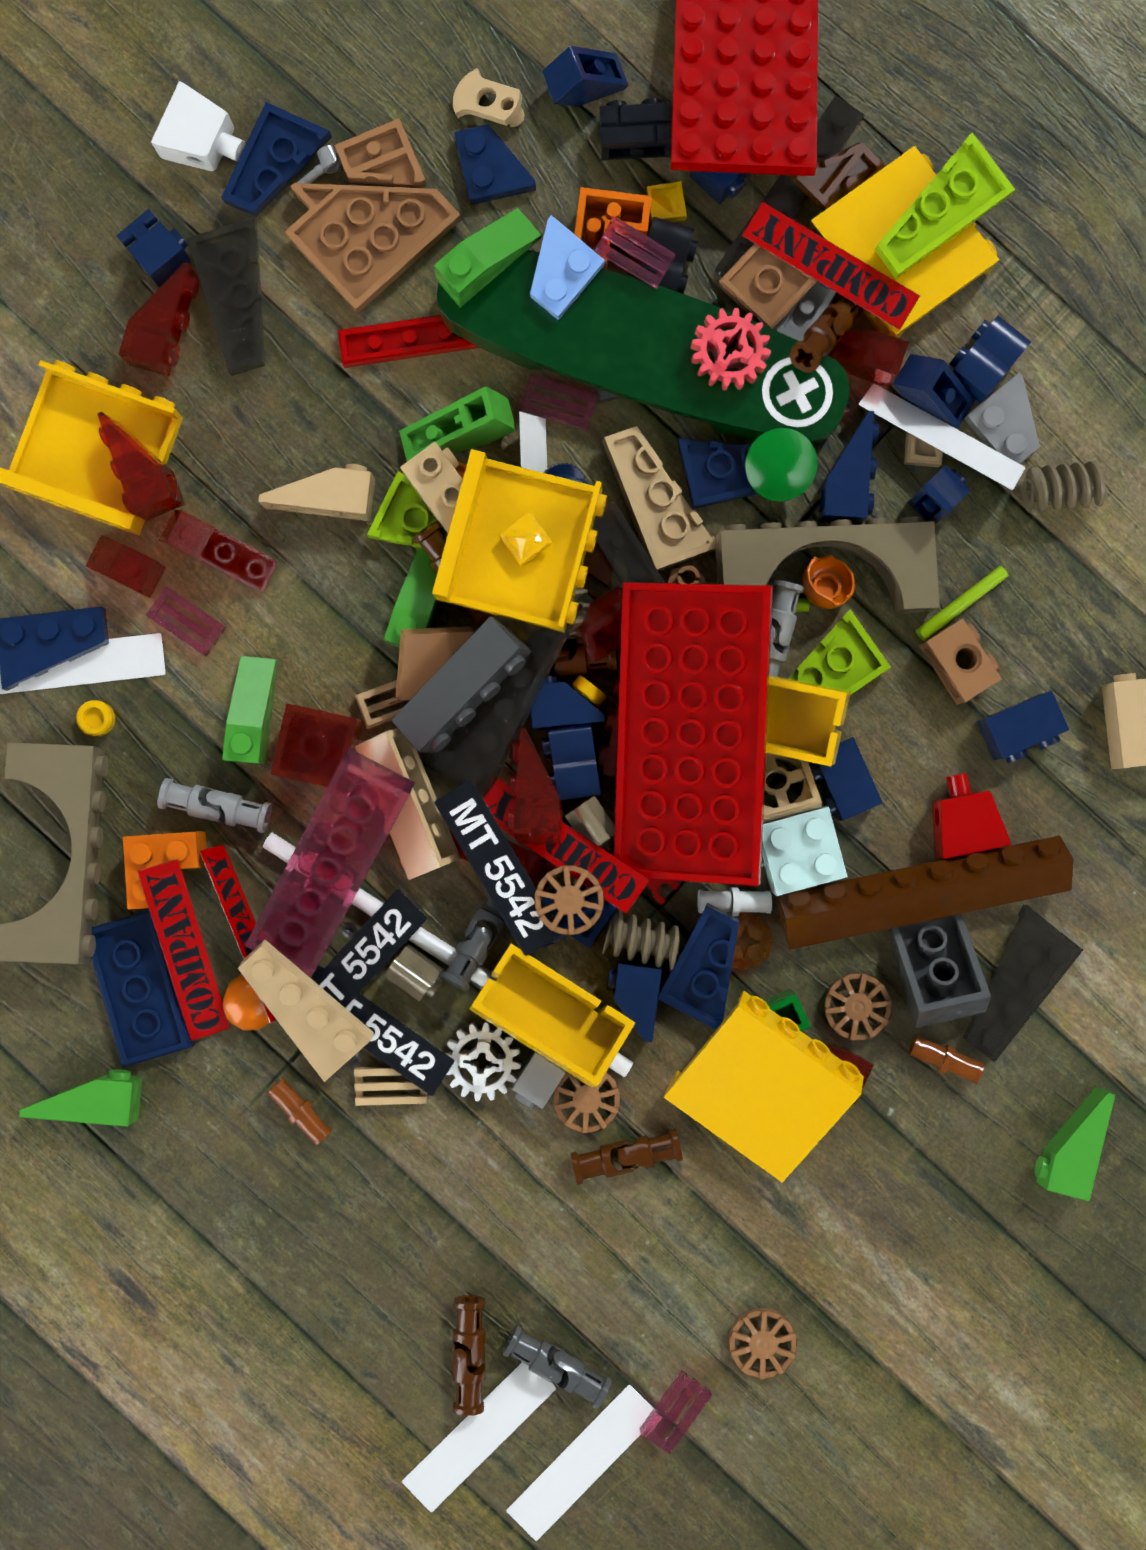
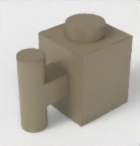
M595 796L565 816L574 830L602 849L606 850L614 844L615 825Z
M408 944L400 955L395 958L384 975L416 1000L420 1001L425 994L431 998L444 980L439 975L444 968L411 944Z

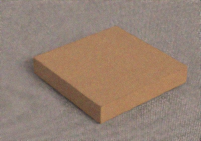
M754 243L719 280L717 286L747 314L749 312L752 313V318L756 322H762L764 326L774 329L818 281Z
M471 626L401 629L396 697L399 701L411 700L475 633Z

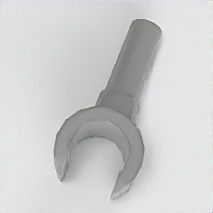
M332 145L324 146L318 150L317 155L320 164L315 166L313 170L297 183H312L324 173L333 174L340 170L341 162Z

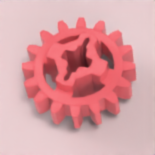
M722 308L719 309L717 320L711 315H707L704 321L706 327L698 325L695 335L699 339H693L690 348L699 352L692 356L691 361L692 364L701 363L702 366L697 373L699 377L707 373L711 376L708 385L713 386L718 380L722 382V390L726 391L729 384L734 382L737 390H740L744 385V379L753 384L757 378L756 372L763 373L767 365L762 360H767L771 354V350L763 347L768 344L770 336H760L759 333L764 324L762 322L755 325L750 323L753 316L752 313L749 312L745 318L739 317V308H734L732 315L727 316ZM722 328H734L726 331L721 330ZM746 335L751 340L753 348L748 345ZM737 339L736 349L724 360L725 350ZM707 350L713 353L715 364L709 358ZM736 367L739 368V369H741V370H739V371H733V372H731V371H726V370L733 369V368H736Z

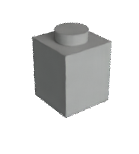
M534 1051L518 1075L516 1082L513 1083L512 1090L517 1092L515 1098L529 1108L537 1105L543 1109L566 1071Z

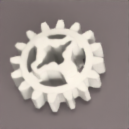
M485 1021L482 1029H478L475 1022H471L469 1033L459 1028L456 1032L459 1041L450 1039L447 1043L453 1052L445 1054L454 1059L455 1062L446 1075L453 1074L455 1077L450 1084L452 1088L459 1084L463 1086L462 1097H465L469 1091L474 1092L475 1101L480 1100L482 1093H487L488 1098L494 1100L496 1089L505 1094L508 1092L505 1082L515 1083L517 1080V1076L511 1070L521 1068V1062L513 1060V1057L520 1054V1047L511 1048L510 1044L514 1038L510 1035L504 1038L501 1035L502 1030L496 1028L495 1031L490 1030V1023L488 1021ZM478 1038L477 1045L473 1049L460 1051L468 1041ZM492 1040L502 1047L506 1056L495 1051L491 1045ZM479 1053H485L486 1060L492 1061V1063H487L485 1069L479 1068V1063L473 1061V1059L478 1058ZM460 1068H466L473 1076V1082L463 1075ZM504 1071L497 1080L486 1084L487 1077L492 1073Z

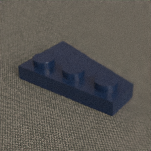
M707 903L677 958L673 970L670 971L662 986L658 999L717 1029L723 1022L740 919Z

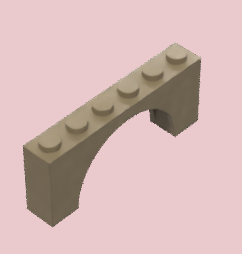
M922 517L902 518L900 523H887L886 518H874L866 520L863 525H852V520L847 519L832 521L830 526H817L816 521H802L795 523V527L781 528V523L777 522L761 524L760 529H746L745 524H731L724 526V530H721L715 536L717 584L767 585L772 573L785 558L809 548L832 547L859 556L879 573L891 595L894 614L929 613L940 608L934 522H922Z
M7 743L4 779L28 783L48 795L65 817L71 836L72 847L68 873L55 896L43 908L31 916L15 922L0 924V961L90 964V957H93L96 949L95 936L91 935L92 922L96 920L98 915V901L94 899L95 884L99 883L101 877V867L97 863V851L103 844V829L99 827L100 812H104L106 805V795L102 791V779L108 772V758L104 755L105 750L86 745Z

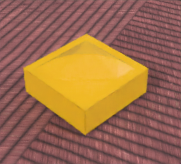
M682 181L646 187L647 196H652L650 208L651 224L654 217L670 222L686 220L687 213Z
M527 512L500 534V537L520 565L527 564L552 544L548 535L530 512Z

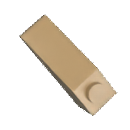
M346 464L345 469L335 467L259 494L258 502L265 509L370 521L375 478L370 471H367L365 466Z

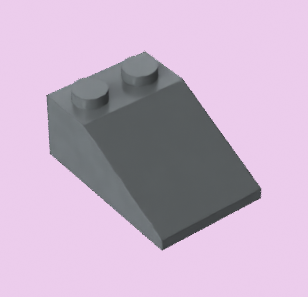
M962 914L889 929L904 995L915 1028L986 1012L991 994Z

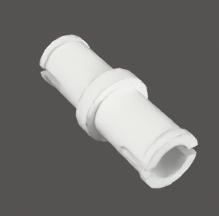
M730 888L729 891L698 890L697 908L698 912L702 913L706 904L709 903L724 912H729L732 916H739L740 912L771 913L772 895L771 891H739V888Z

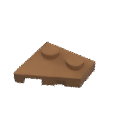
M400 118L334 145L349 183L416 188L427 186Z

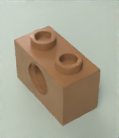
M964 619L953 623L919 645L956 705L969 701L1002 680L998 673L1000 667L996 659L990 653L986 654L979 644L981 638L978 631L971 623L966 624ZM958 651L966 653L970 659V665L967 670L960 668L956 663Z

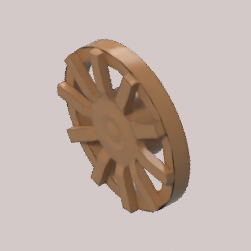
M573 865L557 867L549 871L537 886L535 892L536 912L543 924L556 933L563 935L583 933L590 929L602 914L604 908L602 886L591 872L582 867ZM570 871L581 874L575 886L571 885ZM560 872H564L565 886L563 887L553 878L554 875ZM587 877L594 884V887L581 891L580 887ZM547 881L557 890L556 894L542 891ZM595 892L598 893V904L585 901V896ZM541 897L554 899V904L542 908ZM583 906L596 909L595 915L591 920L581 910ZM558 909L559 912L551 923L546 918L545 913ZM577 913L585 925L574 929L573 914ZM564 914L568 915V929L557 927Z
M849 973L839 977L830 985L825 994L823 1009L828 1024L836 1033L852 1041H862L875 1037L888 1025L892 1010V1000L885 986L876 978L864 973ZM860 979L858 992H854L849 980ZM866 980L876 985L867 995L864 994ZM842 983H844L849 993L846 996L835 991ZM881 991L884 1001L872 1002L871 999ZM832 996L843 1001L842 1006L830 1008ZM885 1007L883 1017L872 1012L873 1008ZM844 1012L845 1016L835 1024L831 1014ZM869 1016L880 1022L873 1030L867 1020ZM851 1019L853 1020L851 1033H847L841 1028ZM860 1021H862L867 1033L857 1034Z
M566 1072L554 1090V1109L562 1123L574 1131L592 1133L602 1130L614 1120L620 1107L619 1087L609 1072L605 1073L598 1087L593 1088L585 1083L580 1084L576 1077ZM568 1078L576 1087L574 1091L562 1087ZM607 1080L611 1084L612 1089L600 1092L599 1088ZM559 1092L571 1096L572 1100L559 1104ZM614 1095V1106L601 1102V1098ZM574 1106L576 1109L567 1119L562 1109ZM599 1107L611 1112L605 1120H603L597 1110ZM580 1112L583 1113V1126L573 1123ZM590 1113H593L598 1124L588 1126Z
M768 1308L749 1310L735 1321L730 1330L728 1343L732 1359L737 1367L749 1376L762 1380L785 1373L784 1371L795 1358L797 1340L793 1327L782 1314ZM761 1316V1326L755 1328L750 1319ZM767 1316L778 1320L772 1329L767 1328ZM744 1323L751 1331L748 1336L738 1332ZM784 1325L789 1334L775 1337V1334ZM735 1339L748 1342V1346L735 1349ZM790 1341L789 1351L778 1347L779 1343ZM751 1352L752 1354L745 1364L738 1357L739 1355ZM775 1353L786 1357L781 1364L776 1360ZM757 1358L760 1359V1370L750 1368ZM766 1359H770L775 1368L765 1370Z

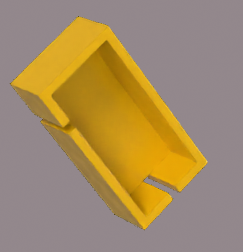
M769 675L766 753L830 767L834 765L842 731L835 730V727L844 724L851 692Z
M510 944L490 975L496 981L490 978L486 981L469 1010L591 1088L598 1087L635 1022L609 1005L604 1006L597 1013L593 1009L599 1006L601 1000L532 956H525L521 949Z

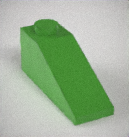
M517 208L461 241L434 265L436 281L461 308L539 241L542 235Z
M485 386L399 430L406 461H409L434 442L438 444L441 450L448 447L452 453H457L488 445L517 429L508 398Z
M418 548L395 603L384 640L389 645L400 648L401 629L431 628L440 602L432 594L437 574L430 565L431 559L422 548Z
M240 657L226 721L222 760L267 765L277 659Z
M112 1069L109 1070V1074L30 1104L20 1110L19 1117L128 1127L139 1118L142 1077L131 1076L130 1070Z
M1095 1087L1044 1147L1043 1155L1038 1157L1035 1164L1036 1182L1044 1189L1090 1201L1115 1094L1103 1088Z

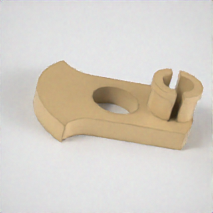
M478 68L464 76L455 89L453 109L458 119L470 114L506 126L510 124V127H516L523 122L525 117L524 111L521 108L522 94L520 90L482 78ZM484 94H496V99L491 105L486 107L479 105V100Z

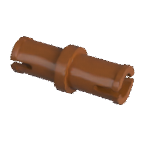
M917 1034L913 1037L908 1049V1056L936 1066L937 1071L943 1074L948 1071L975 1084L979 1082L984 1071V1062L955 1052V1047L947 1044L943 1047Z
M283 1077L266 1094L288 1115L286 1120L290 1124L295 1123L313 1142L312 1144L316 1146L329 1135L332 1129L312 1110V1103L308 1099L304 1101Z

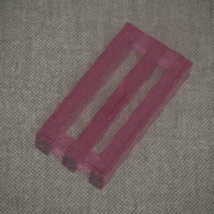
M615 216L611 219L594 250L656 289L676 255ZM614 231H616V232L619 233L620 235L624 236L625 238L629 239L630 241H632L633 243L637 244L638 246L642 247L643 249H645L646 251L650 252L651 254L655 255L656 257H658L659 259L663 260L664 262H661L660 260H658V259H656L655 257L651 256V255L648 254L647 252H645V251H643L642 249L638 248L637 246L633 245V244L630 243L629 241H627V240H625L624 238L620 237L619 235H617L616 233H614ZM610 241L637 260H641L657 270V274L655 275L606 244Z
M530 374L520 411L588 431L598 394ZM534 387H540L588 402L587 407L533 391ZM530 400L584 415V418L530 403Z
M167 586L146 614V616L206 657L210 653L212 645H215L219 640V635L224 633L227 628ZM168 597L214 627L211 633L167 604L166 600ZM163 609L206 639L204 643L200 644L158 615L159 610Z
M681 1370L639 1428L640 1433L670 1454L711 1398V1390L705 1386L702 1387L696 1379H691L686 1372ZM685 1386H687L686 1389L683 1391V1393H682V1394L680 1395V1397L678 1398V1400H677V1401L675 1402V1404L672 1406V1408L670 1409V1411L667 1413V1415L665 1416V1418H664V1419L662 1420V1422L659 1424V1426L657 1427V1429L653 1432V1430H654V1428L656 1427V1425L659 1423V1421L661 1420V1418L664 1416V1414L667 1412V1410L669 1409V1407H670V1406L672 1405V1403L675 1401V1399H676L677 1396L680 1394V1392L682 1391V1389H683ZM694 1393H697L698 1396L696 1397V1399L685 1412V1414L680 1419L675 1428L672 1430L667 1439L664 1440L662 1438L663 1435L666 1433L671 1424L678 1418V1416L682 1412V1409L687 1404Z

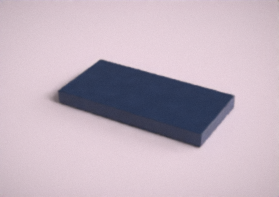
M150 910L92 927L91 935L95 936L96 949L93 957H91V961L122 1068L193 1047L194 1043L190 1039Z

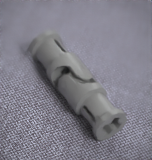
M775 579L773 586L776 588L772 599L769 675L778 677L781 663L786 662L789 644L797 621V616L794 614L799 595L804 592V586Z
M165 778L162 782L157 800V806L160 809L170 807L186 811L188 816L216 821L233 827L236 824L257 828V832L260 833L266 832L272 812V803L269 802L259 804L243 800L241 795L226 793L200 785L189 787L174 783L173 779Z

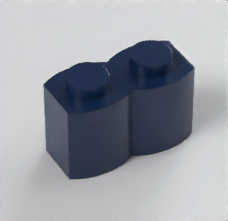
M999 315L991 324L984 320L971 336L976 341L969 351L962 347L949 363L954 368L952 370L979 403L989 395L1031 343L1029 339Z
M591 723L548 729L549 738H542L545 760L552 759L554 773L547 774L550 795L557 794L558 801L601 795Z

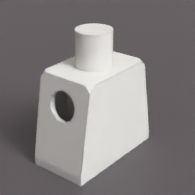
M180 81L151 141L160 158L208 171L217 169L222 156L238 162L245 147L244 140L232 136L234 125L228 113Z

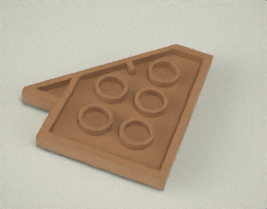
M293 183L290 186L292 192L309 210L284 233L292 244L358 314L461 221V215L437 189Z

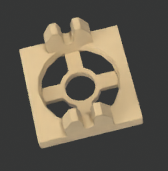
M766 753L765 791L775 796L778 807L772 808L764 805L763 824L822 808V801L808 761ZM779 759L790 762L797 770L788 772L784 768L778 767L775 760ZM772 773H780L785 776L787 783L783 788L775 790L767 786L766 778ZM802 783L801 795L795 802L790 804L786 794L790 784Z

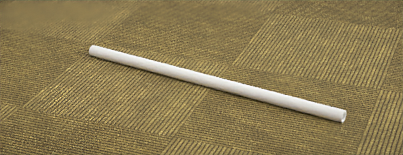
M273 832L265 840L262 846L264 849L371 917L384 904ZM422 927L409 939V941L450 966L457 953L454 947ZM478 965L470 979L481 987L485 985L489 978L496 981L495 978L490 976L492 972L482 965ZM618 1052L609 1068L625 1077L634 1062Z

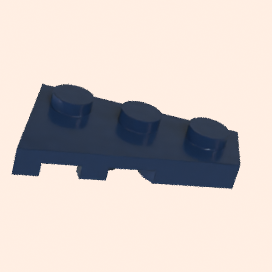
M265 102L222 194V200L232 207L257 217L317 154L318 150L332 138L331 132Z
M689 438L677 439L693 509L758 494L751 487L745 472V460L752 444L745 446L723 444L721 441L701 442L690 441L691 439Z
M100 606L0 618V675L2 689L5 691L11 690L27 679L41 676L55 666L66 661L71 662L109 644L106 609Z

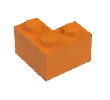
M580 187L574 234L605 260L603 269L608 268L611 243L645 248L652 196Z
M206 831L123 837L127 909L149 908L138 876V870L176 859L179 860L181 869L206 867L199 852L200 850L207 849Z

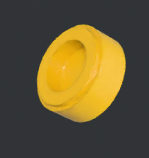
M580 675L572 683V688L595 707H600L607 698L601 690Z
M98 700L87 701L78 709L76 715L77 725L87 735H106L115 725L114 710L105 702Z

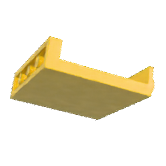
M913 146L813 218L808 227L809 230L920 295L900 330L864 309L865 315L888 346L898 340L906 329L982 274H989L1000 260L997 257V251L993 243L983 238L974 222L897 279L888 270L874 251L876 246L905 211L910 208L926 186L936 177L931 160L927 155L921 154L916 146Z
M40 360L38 365L46 373L10 468L7 470L0 467V484L8 489L140 536L183 417L174 408L175 404L165 398L155 396L153 400L142 397L140 390L129 385L121 384L120 388L108 385L109 380L98 374L88 372L87 376L75 373L76 368L65 362L55 360L53 364Z
M471 449L432 591L436 600L565 633L567 623L574 624L579 603L573 602L576 588L583 589L586 581L588 567L583 566L586 552L593 553L598 531L592 530L595 517L603 516L607 502V495L602 494V482L596 481L595 486L569 480L487 458L485 452ZM527 512H530L537 519L552 541V544L527 564L520 565L500 537V534Z
M743 990L737 1005L684 1070L682 1072L677 1071L671 1078L664 1098L783 1183L862 1094L864 1076L854 1064L849 1061H842L832 1054L823 1042L811 1039L800 1031L794 1021L786 1017L782 1018L772 1011L763 999L758 996H751Z

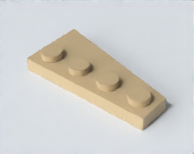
M636 426L604 437L602 440L603 446L653 573L715 551V537H711L702 525L703 520L696 510H692L681 494L682 490L676 481H672L663 469L662 461L639 428Z
M264 940L238 967V970L324 1082L372 1040L374 1032L268 941Z

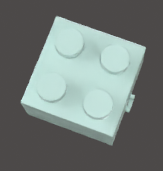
M822 806L820 809L763 824V860L761 867L764 866L770 890L774 895L779 896L847 878L829 807Z

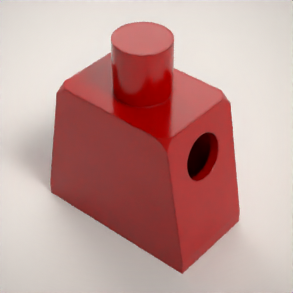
M967 773L947 776L946 782L950 798L936 800L932 804L935 858L948 859L1010 846V838L991 792L987 790L971 793Z

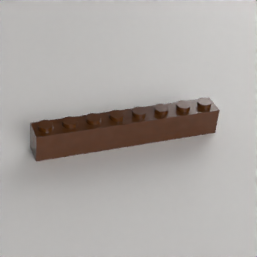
M1059 835L815 886L778 896L780 924L790 950L1072 890L1074 859Z

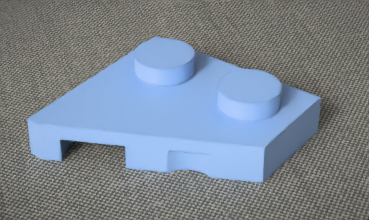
M552 215L547 221L530 296L553 317L559 320L604 267L605 260Z

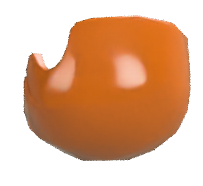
M831 554L821 558L813 557L801 576V584L804 586L803 594L810 603L818 608L834 609L843 606L851 599L855 590L854 573L846 563L834 558Z
M240 974L230 981L223 997V1010L228 1021L244 1031L260 1030L268 1025L270 1021L260 997L244 976Z

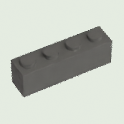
M490 616L391 721L418 752H439L451 741L450 735L458 727L465 726L475 717L476 712L474 710L483 701H489L500 691L501 686L499 684L508 675L512 676L523 668L526 663L525 658L531 653L530 648L504 620Z

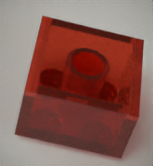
M286 703L271 775L348 791L357 753L355 746L359 744L363 721Z

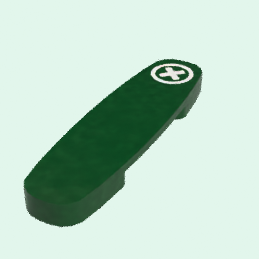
M527 250L461 308L438 283L437 302L443 323L450 332L470 343L529 370L544 368L576 382L634 402L710 423L716 431L723 434L755 440L757 436L769 430L788 428L803 434L815 447L829 438L837 428L848 402L849 380L846 371L837 360L827 355L822 356L819 367L813 372L805 373L792 364L789 356L792 346L799 341L767 326H763L759 334L760 336H770L768 344L763 348L771 350V354L767 360H762L767 366L763 373L756 372L757 378L755 382L751 384L744 379V385L740 390H737L734 382H732L726 391L722 390L721 381L717 380L713 386L708 385L711 376L708 373L701 377L698 376L697 373L702 365L701 363L692 364L691 359L699 351H695L690 347L693 339H699L695 335L698 325L706 327L704 321L707 315H711L717 320L719 309L722 308L602 268L559 320L553 317L530 296L540 252ZM725 310L727 316L732 315L733 312ZM751 320L750 323H752L753 325H755V324H757L758 322H755V321ZM722 328L721 330L726 331L734 328ZM746 335L748 345L753 348L751 340ZM737 339L725 350L724 360L736 349ZM707 350L709 358L715 364L713 353ZM736 367V368L729 369V370H726V371H731V372H733V371H739V370H741V369H739V368Z

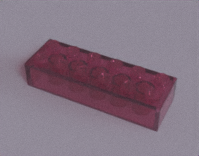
M349 748L341 760L245 946L254 950L260 943L266 940L311 978L405 805L415 782Z

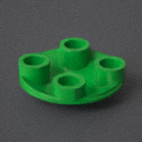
M788 428L769 430L757 436L750 446L745 460L746 476L751 487L766 499L772 501L794 499L803 494L815 478L817 472L815 449L807 437L796 430Z

